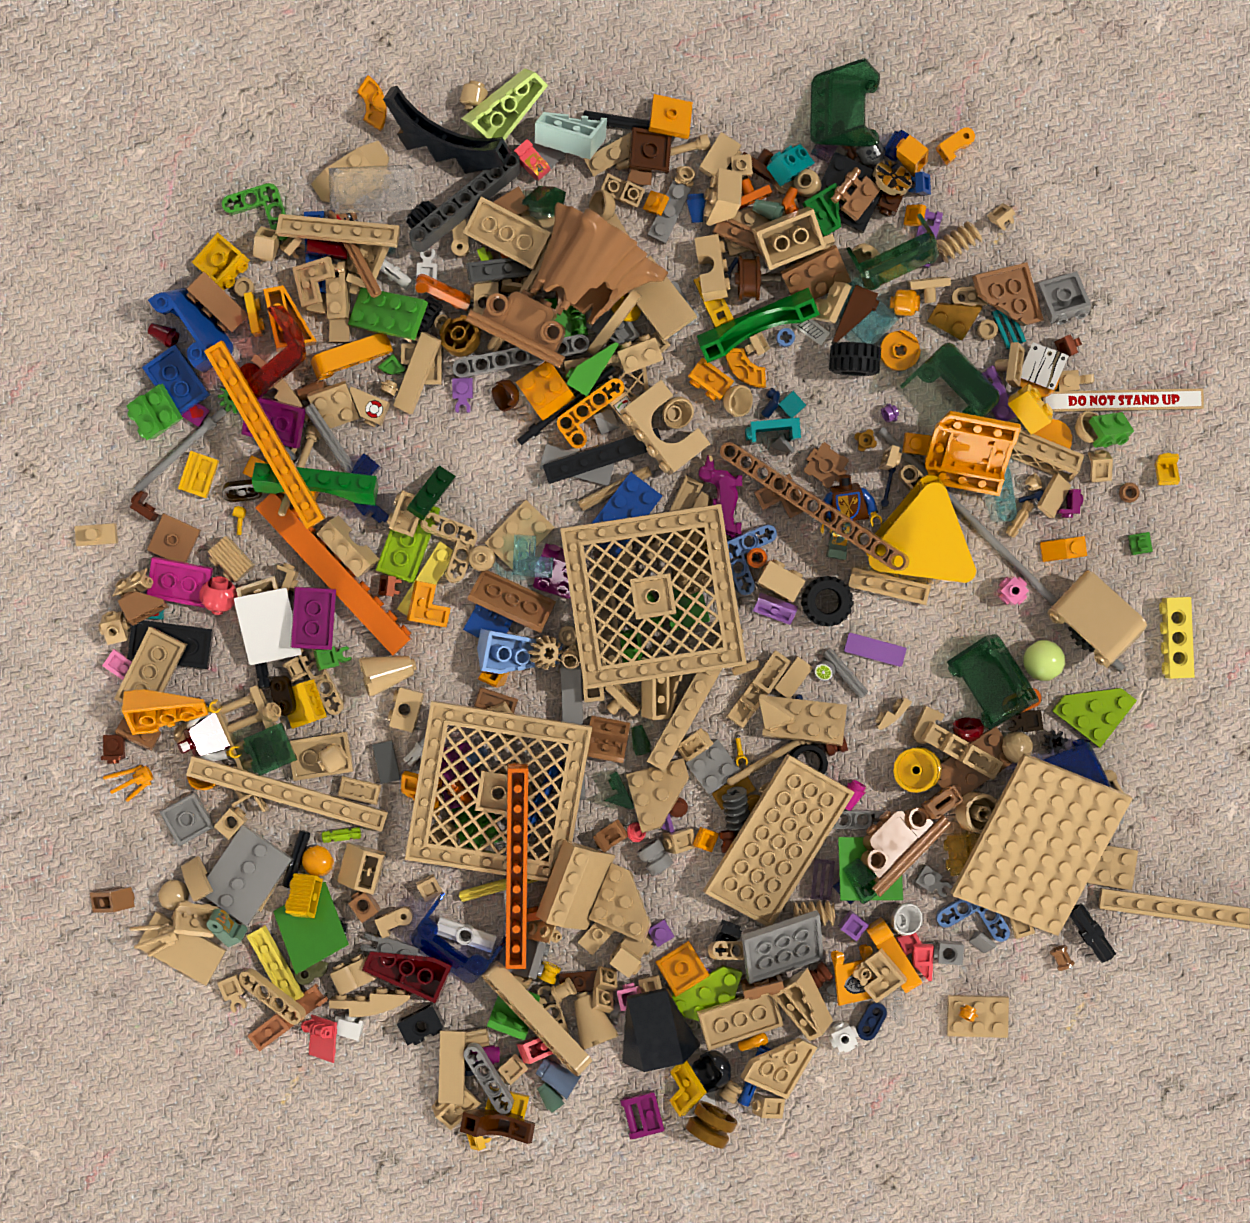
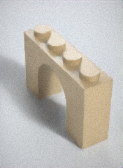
M660 380L622 409L620 413L622 414L623 421L633 428L636 438L639 441H643L646 445L649 455L655 457L659 462L660 469L670 476L710 445V442L699 428L677 443H666L655 435L651 424L653 413L658 407L674 396L664 382Z

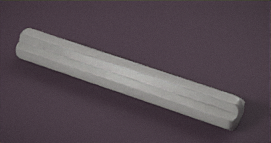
M314 404L307 405L305 412L345 472L352 473L356 467Z

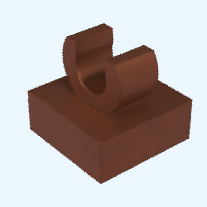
M1071 334L1054 342L1058 352L1069 355V357L1079 353L1077 347L1082 345L1080 338L1078 337L1073 340Z
M380 575L378 595L394 597V594H401V591L395 590V584L402 583V580L396 579L395 576Z

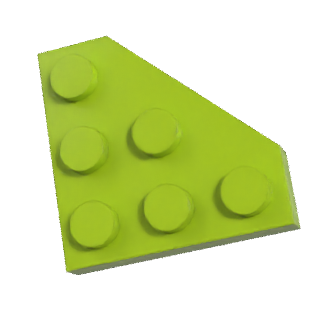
M1122 688L1063 695L1051 711L1097 747L1101 748L1137 700Z
M722 965L709 973V977L681 995L675 997L674 993H672V998L685 1018L699 1021L697 1011L735 999L743 972L742 970Z

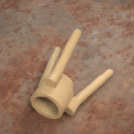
M169 922L162 925L129 928L130 931L162 929V931H159V937L134 945V949L158 941L164 943L148 953L149 957L170 945L176 944V941L179 940V934L173 933V925L170 926Z

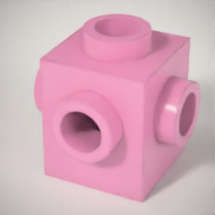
M1006 577L999 583L1000 587L997 592L1000 594L999 598L1006 605H1020L1027 598L1026 593L1029 590L1026 588L1027 583L1021 577ZM1013 587L1018 589L1015 595L1012 593Z

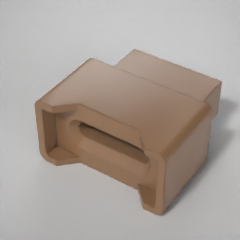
M948 786L922 803L921 807L927 811L930 819H939L954 806L963 802V798L955 786Z

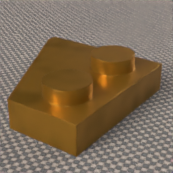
M938 302L927 322L963 341L983 306H969L958 303L952 305Z

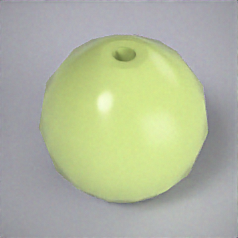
M1039 640L1026 649L1023 656V664L1027 673L1032 678L1039 681H1050L1062 673L1065 666V656L1062 649L1056 643L1049 640Z

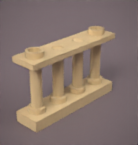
M258 685L249 688L250 693L246 697L224 706L221 705L220 701L213 704L214 708L222 706V709L216 715L230 748L235 745L240 746L239 748H234L233 752L235 755H239L241 750L265 740L271 741L273 745L272 751L244 762L242 755L234 758L236 761L234 767L246 771L274 758L278 759L280 763L290 759L276 721H267L262 714L263 707L268 702L263 690ZM250 703L256 704L258 711L255 715L229 725L225 713ZM259 721L264 723L266 728L264 733L239 743L236 742L233 735L234 731Z

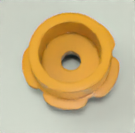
M969 1005L960 1007V1017L970 1022H974L975 1018H978V1015L975 1014L977 1011L975 1008Z

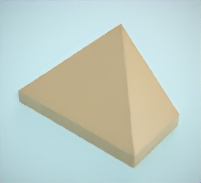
M762 694L759 696L765 729L789 725L795 722V715Z

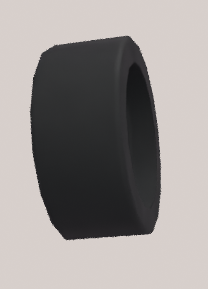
M805 744L793 750L791 756L796 759L806 751L817 754L820 759L818 771L823 774L826 773L828 760L821 748L814 744Z

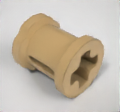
M299 657L282 665L283 668L287 669L291 677V683L307 675V672L303 671L298 662Z
M566 978L565 982L556 987H550L557 1003L562 1002L563 998L571 994H577L570 978Z

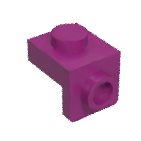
M1081 489L1069 490L1067 493L1066 509H1059L1056 514H1061V518H1073V514H1080V507L1083 505Z

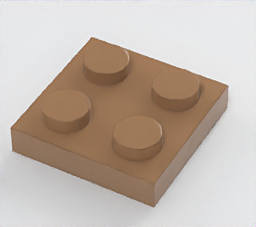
M780 974L749 984L747 979L740 980L745 999L755 1000L763 994L769 993V995H774L784 989Z

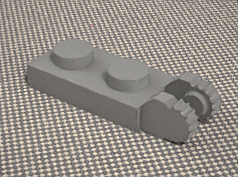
M365 932L364 937L368 940L377 941V948L368 944H361L360 946L361 950L369 953L373 951L417 956L419 950L417 946L390 937L382 939L381 936L370 932Z

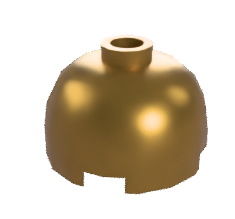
M460 315L461 317L453 320L451 318L442 325L439 334L441 336L440 340H442L441 344L445 350L451 355L464 357L472 354L478 348L481 341V333L477 326L466 321L467 316Z

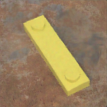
M439 542L416 580L437 585L446 571L453 549ZM414 583L397 608V610L405 615H408Z
M266 925L247 935L272 983L295 1001L302 998L304 994Z

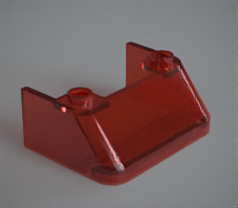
M283 305L269 306L267 310L284 331L283 338L287 346L261 369L254 363H246L241 368L239 367L257 400L306 358L303 331Z

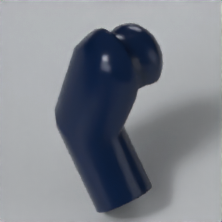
M770 388L766 393V396L771 400L761 412L768 419L779 405L780 393L774 388Z

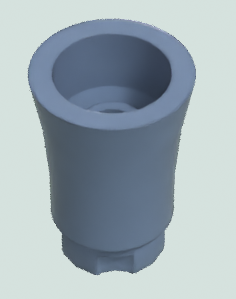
M546 1057L535 1073L542 1078L541 1080L558 1091L566 1100L582 1076L574 1075L567 1068Z

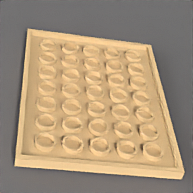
M1023 753L951 890L952 896L1059 936L1133 798L1126 793Z

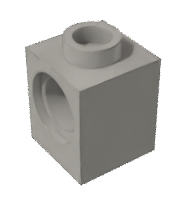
M937 940V945H934L933 958H935L938 964L963 965L964 945L961 942ZM946 948H952V954L949 957L943 956V951Z

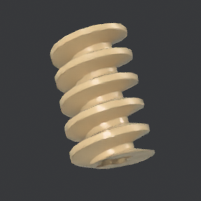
M967 221L964 223V227L958 226L957 231L952 230L950 235L946 234L943 236V239H937V249L944 262L949 263L947 256L955 259L954 252L962 255V247L968 251V243L975 247V239L982 242V237L976 227Z
M826 900L823 906L821 901H817L816 907L812 901L809 902L808 907H806L805 902H801L800 908L796 902L793 903V918L817 910L823 926H826L827 920L834 926V902H832L831 906L829 901Z

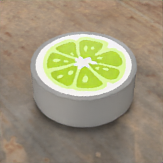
M823 660L816 665L814 674L819 680L826 682L835 675V667L831 662Z

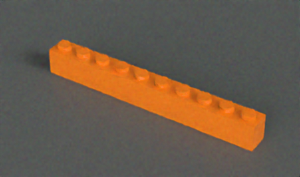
M281 492L279 494L270 493L255 508L331 589H336V595L392 656L396 655L412 640L409 636L412 634L405 625L400 626L396 622L397 616L391 610L387 612L383 608L384 602L377 595L373 597L370 594V587L363 580L361 582L357 580L354 573L343 565L338 556L330 551L321 538L317 537L314 533L316 529L313 526L309 529L305 528L294 507L291 509L289 506L286 515L280 516L278 510L284 495Z
M507 764L506 969H526L528 764Z

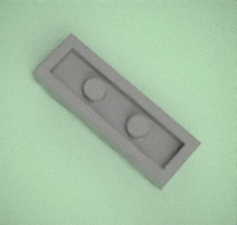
M674 180L672 181L666 194L669 197L662 215L656 216L648 233L649 237L664 244L667 243L688 198V194L691 192L690 187L677 184Z

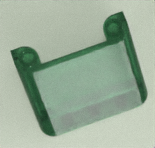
M866 58L821 72L813 78L811 82L810 139L813 143L870 147L879 144V134L877 131L868 129L865 126L866 93H874L878 89L880 74Z

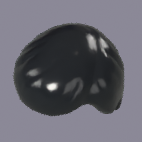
M711 1050L700 1055V1058L692 1065L694 1073L707 1093L724 1087L731 1079V1065L726 1056L719 1051Z

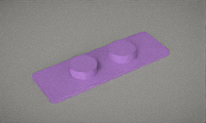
M854 633L848 634L844 648L845 652L899 667L903 665L907 650L902 646Z

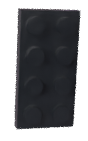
M147 620L131 626L127 659H134L148 628L153 627L187 644L178 666L209 669L214 629Z

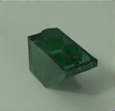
M538 186L522 200V204L529 207L531 212L541 213L542 217L553 218V215H555V205L557 202L564 205L566 192L553 186Z

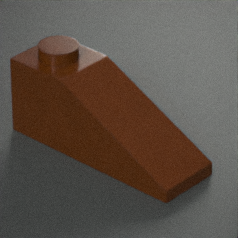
M858 285L854 286L831 344L838 343L863 321L871 311H876L880 301L877 300L878 293Z

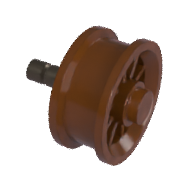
M738 256V269L734 273V284L737 285L738 301H742L743 298H755L756 301H759L761 282H781V274H761L759 256H756L755 259H743L742 256Z

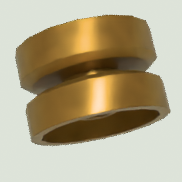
M698 1101L694 1109L696 1116L689 1118L686 1129L701 1141L713 1147L724 1149L729 1141L727 1133L734 1131L737 1120L723 1109L711 1103Z

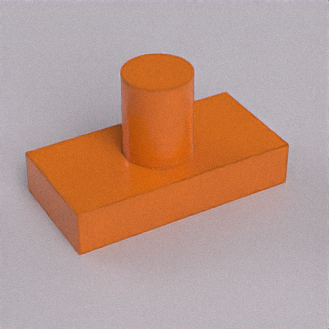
M749 178L742 180V193L744 196L741 197L739 210L754 204L756 199L762 200L771 196L772 190L770 185L754 190Z

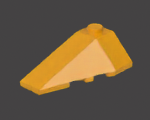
M145 689L124 691L122 712L132 735L154 733L159 731V727L166 725L172 727L175 726V722L181 720L188 722L208 715L204 699Z

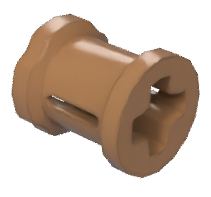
M1060 945L1050 951V954L1054 956L1058 964V971L1069 969L1075 964L1069 957L1067 945Z

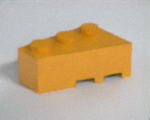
M282 285L263 289L276 352L316 345L315 337L312 335L285 287Z

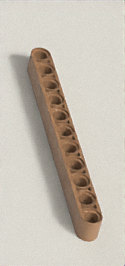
M726 442L721 446L720 454L723 459L889 568L902 571L908 567L909 558L905 553L749 451L731 442ZM730 447L735 449L732 457H729L727 454ZM749 457L751 459V465L748 468H746L744 466V460ZM763 468H766L768 475L762 479L760 472ZM783 479L785 485L779 490L777 488V481ZM799 489L801 498L796 501L793 498V493ZM815 500L818 503V508L812 512L810 510V503ZM832 511L835 514V519L829 523L826 516ZM847 522L852 526V530L848 534L843 531V526ZM864 533L869 537V541L865 545L860 542V537ZM881 544L886 548L883 556H879L877 553V548ZM896 556L903 558V564L900 567H896L894 564Z

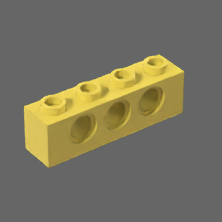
M1191 597L1162 598V602L1159 603V611L1162 614L1163 620L1160 623V632L1163 634L1161 653L1164 654L1162 673L1165 674V678L1170 679L1195 678ZM1174 612L1179 615V620L1176 623L1171 619ZM1175 632H1177L1180 636V639L1177 643H1174L1172 640V636ZM1176 652H1178L1181 656V659L1178 663H1175L1173 660V656Z

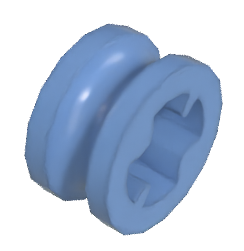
M789 328L781 329L776 337L777 343L782 347L791 346L795 340L794 332ZM786 332L787 336H791V340H788L789 343H785L784 340L780 339V336H783L782 333Z

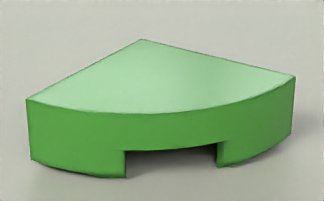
M393 354L378 366L381 371L390 375H397L406 371Z

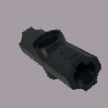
M1082 903L1075 905L1069 916L1078 928L1081 938L1091 947L1101 963L1111 960L1116 955V952L1105 938L1104 931L1092 919Z

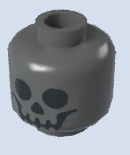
M866 135L858 141L859 146L856 148V154L864 165L873 167L884 159L883 155L886 150L878 137L873 136L869 138Z

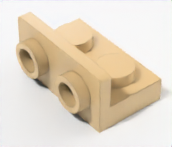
M465 1086L464 1104L438 1103L437 1099L432 1105L435 1117L452 1130L462 1121L463 1111L474 1110L481 1103Z

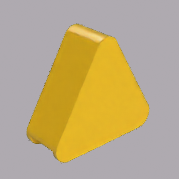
M931 474L923 476L875 533L908 556V567L902 571L893 570L866 553L869 564L874 570L880 572L967 583L975 577L976 567L947 489L939 477ZM881 544L877 548V553L879 556H883L886 548ZM896 556L894 559L896 567H900L903 564L901 556Z

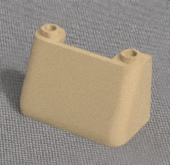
M1089 570L1085 571L1047 612L1049 618L1054 623L1064 624L1066 622L1095 648V661L1106 668L1118 659L1142 635L1147 627L1145 619L1096 574Z

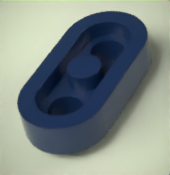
M871 1002L858 1022L856 1030L861 1039L866 1041L872 1040L881 1028L887 1016V1010L881 1002ZM878 1008L880 1010L879 1013L873 1014V1010ZM864 1026H869L870 1030L864 1032L863 1028Z

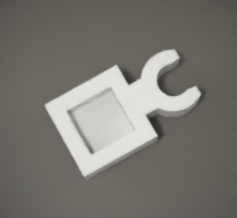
M432 249L430 257L424 256L425 251L420 252L423 263H417L416 279L419 274H425L437 280L438 264L432 263L436 257L434 249Z

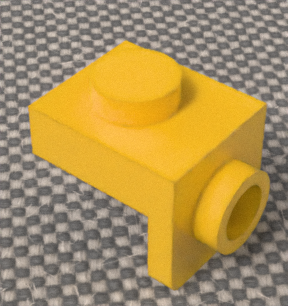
M1163 453L1158 455L1154 464L1158 485L1179 484L1180 478L1177 467L1179 454Z

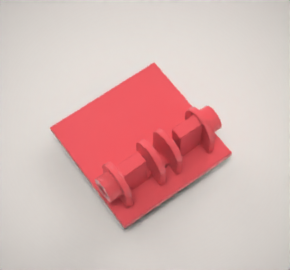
M312 1014L311 1020H306L301 1024L302 1031L310 1033L309 1055L334 1063L337 1022Z

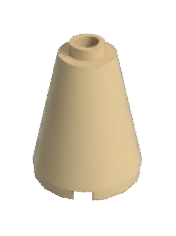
M409 656L363 657L359 659L360 669L364 677V685L369 697L375 696L413 676L414 671L417 670L414 658L410 659Z
M588 992L577 995L574 1007L580 1047L585 1050L618 1037L616 1029L605 1012L592 1009L593 994L588 995Z

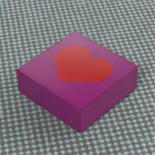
M198 403L185 412L182 417L200 427L210 413V410Z

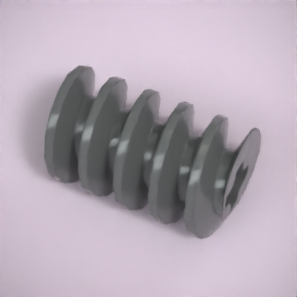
M732 787L727 790V793L722 795V800L725 801L723 807L725 808L726 828L731 831H740L750 815L747 791L743 787Z

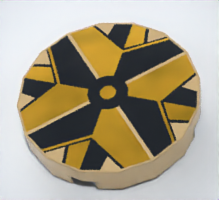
M881 161L873 171V178L875 176L877 186L890 195H904L911 187L912 179L910 174L902 165L894 161Z

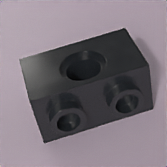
M431 1003L399 1019L397 1022V1026L407 1046L412 1043L417 1045L425 1040L424 1037L429 1034L431 1036L439 1034L445 1025L435 1003ZM417 1022H425L427 1028L424 1030L419 1029Z

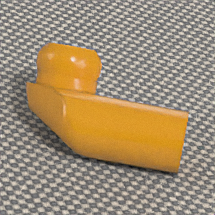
M761 1033L749 1039L739 1041V1050L745 1051L764 1046L768 1043V1037L765 1033Z

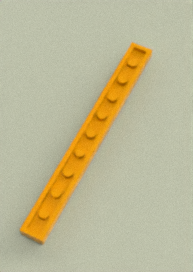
M219 341L204 351L305 528L309 529L324 520L325 516L224 341Z

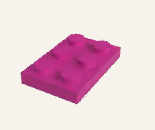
M152 557L149 577L152 578L153 584L151 588L147 589V595L165 601L205 608L200 601L199 592L201 587L208 581L209 586L213 568Z

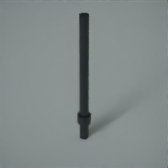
M612 365L601 373L591 391L616 372ZM577 391L574 394L575 399L545 420H541L537 424L533 423L528 427L529 430L521 435L517 441L523 445L533 436H538L542 433L541 430L585 395Z

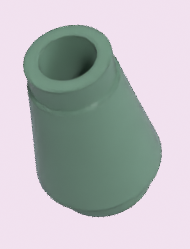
M756 199L752 210L772 221L782 217L784 206H781L778 202Z
M546 1082L537 1088L546 1109L550 1110L551 1113L565 1104L562 1100L563 1097Z

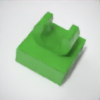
M1150 532L1128 535L1131 555L1153 552Z

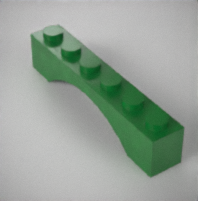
M808 287L699 334L697 339L707 363L727 355L738 344L758 332L779 325L802 323L820 314Z
M255 462L252 476L255 492L271 494L285 492L270 465ZM296 467L310 491L336 495L358 504L376 505L379 489L377 476Z

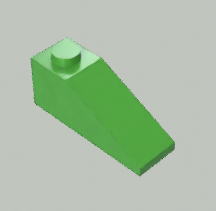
M614 342L579 364L575 369L571 367L565 377L568 379L566 384L588 396L619 343Z

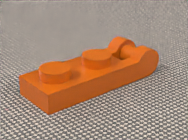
M425 274L417 276L415 289L418 293L427 292L437 300H444L456 309L467 311L470 305V295Z

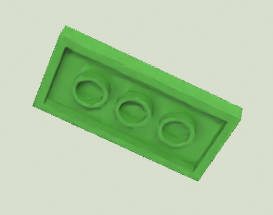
M360 288L348 325L354 328L410 340L416 339L428 304L427 301L381 291V295L374 298L370 296L366 288Z

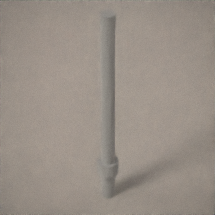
M221 407L214 415L208 416L203 421V425L142 479L134 489L138 493L143 491L209 429L212 430L216 427L217 422L228 413L225 411V408Z

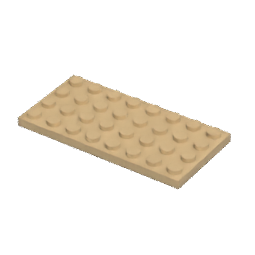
M787 753L703 889L704 893L765 926L773 925L855 792Z

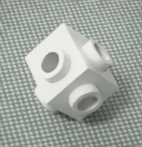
M847 1021L838 1022L829 1029L832 1036L828 1038L833 1048L838 1047L840 1052H849L858 1044L856 1038L859 1035L854 1025L850 1027ZM843 1036H847V1037H848V1038H846V1039H844V1040L841 1041V1038H842Z

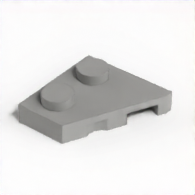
M610 308L609 311L604 312L595 321L593 326L587 324V328L599 334L614 315V312ZM623 320L609 340L620 345L626 341H631L632 343L641 335L632 322Z

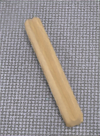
M648 466L633 473L641 480L652 475ZM626 477L580 500L578 504L581 510L584 511L613 496Z

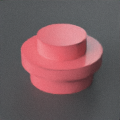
M638 822L631 823L627 828L629 839L635 843L642 841L646 836V832L642 833Z

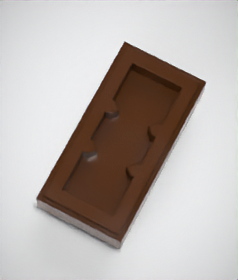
M597 969L560 972L559 982L562 984L566 978H570L577 992L593 991Z

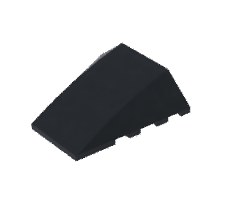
M667 988L627 996L622 1063L642 1072H648L684 1064L700 1047V1042L694 1036L691 1027L686 1023L685 1017L680 1013L676 1002Z

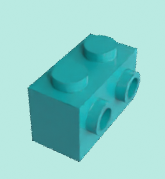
M801 144L795 147L790 145L782 153H776L771 158L772 162L766 168L781 187L794 180L803 170L809 169L815 162Z

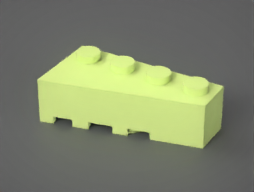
M524 68L461 119L481 138L503 137L505 141L548 85L536 72Z

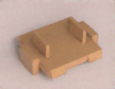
M824 442L818 450L813 448L808 455L806 461L809 463L804 468V472L821 481L822 485L826 488H830L835 481L839 483L840 475L846 474L847 470L844 468L849 459L844 455L840 456L830 449V445Z

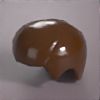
M502 379L496 382L497 385L492 388V396L499 410L505 412L513 409L518 404L519 390L511 380Z

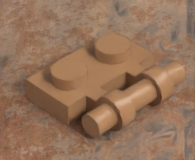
M854 167L851 172L847 173L841 186H837L834 190L835 194L831 197L834 203H838L840 199L843 200L845 203L840 209L855 221L860 218L881 190L867 176L860 181L858 175L861 173V170L857 167ZM852 185L855 190L849 195L847 190Z

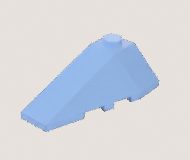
M481 629L477 646L480 670L503 674L535 667V662L530 661L533 655L529 654L528 651L533 650L530 643H536V639Z

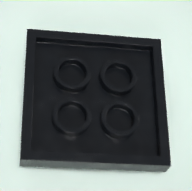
M835 151L821 180V190L819 192L834 183L837 186H841L847 173L851 172L854 167L861 170V173L858 175L860 181L867 176L875 183V176L873 178L874 169ZM851 185L847 193L851 195L855 188ZM879 191L857 221L840 209L841 223L863 233L883 191ZM841 199L839 200V208L845 203Z

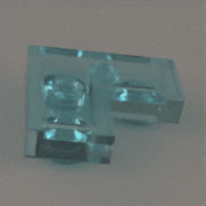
M514 534L513 575L552 578L553 557L535 556L536 536Z

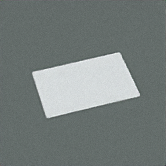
M287 588L234 598L249 665L302 654L300 648L290 647L293 614Z

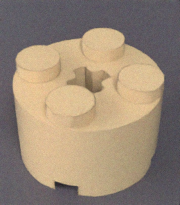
M969 792L962 796L963 802L956 805V819L962 829L981 834L998 800L989 794Z

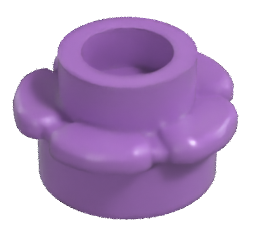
M887 403L881 409V414L887 423L891 421L896 422L899 411L895 405Z

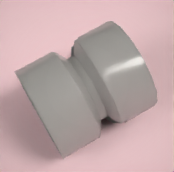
M659 839L653 840L637 851L640 859L648 862L646 868L651 876L661 873L674 863L668 853H663L664 847Z

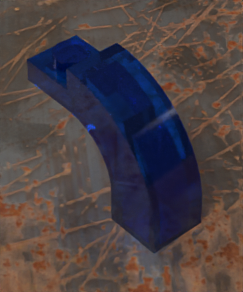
M363 453L351 473L375 476L382 467ZM354 503L363 516L367 517L372 512L371 517L381 524L382 521L387 523L389 514L377 504Z

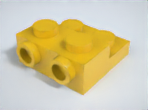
M217 232L191 263L202 272H205L222 290H225L235 284V278L239 273H243L248 269L250 260Z

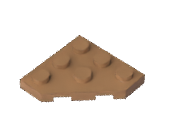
M1027 262L977 274L972 277L977 296L1021 326L1044 321Z

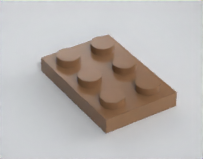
M836 245L780 272L790 295L809 287L814 300L829 293L834 281L851 282Z

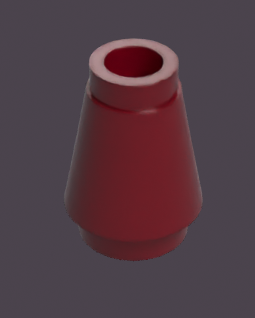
M151 323L148 328V334L166 347L176 345L179 340L180 334L176 332L175 328Z

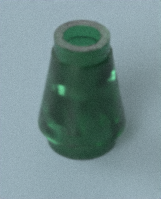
M643 725L632 727L633 752L635 751V755L651 753L650 748L652 745Z

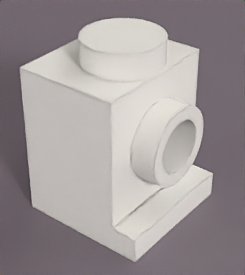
M349 1014L341 1015V1017L336 1016L334 1021L337 1022L336 1035L358 1041L361 1037L366 1017L357 1019V1017H349Z

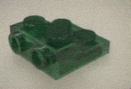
M282 722L243 739L245 742L242 744L246 754H250L252 762H250L254 773L258 772L259 776L298 760Z

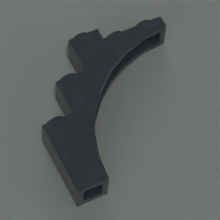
M398 86L391 87L383 99L400 126L397 135L407 150L427 146L436 162L456 158L465 174L505 166L512 154L503 137L475 138L458 134L438 125L418 111L404 96Z

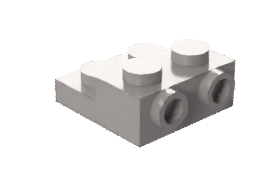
M1077 271L1038 283V288L1045 303L1044 308L1051 324L1062 325L1073 317L1082 319L1090 312L1091 303Z

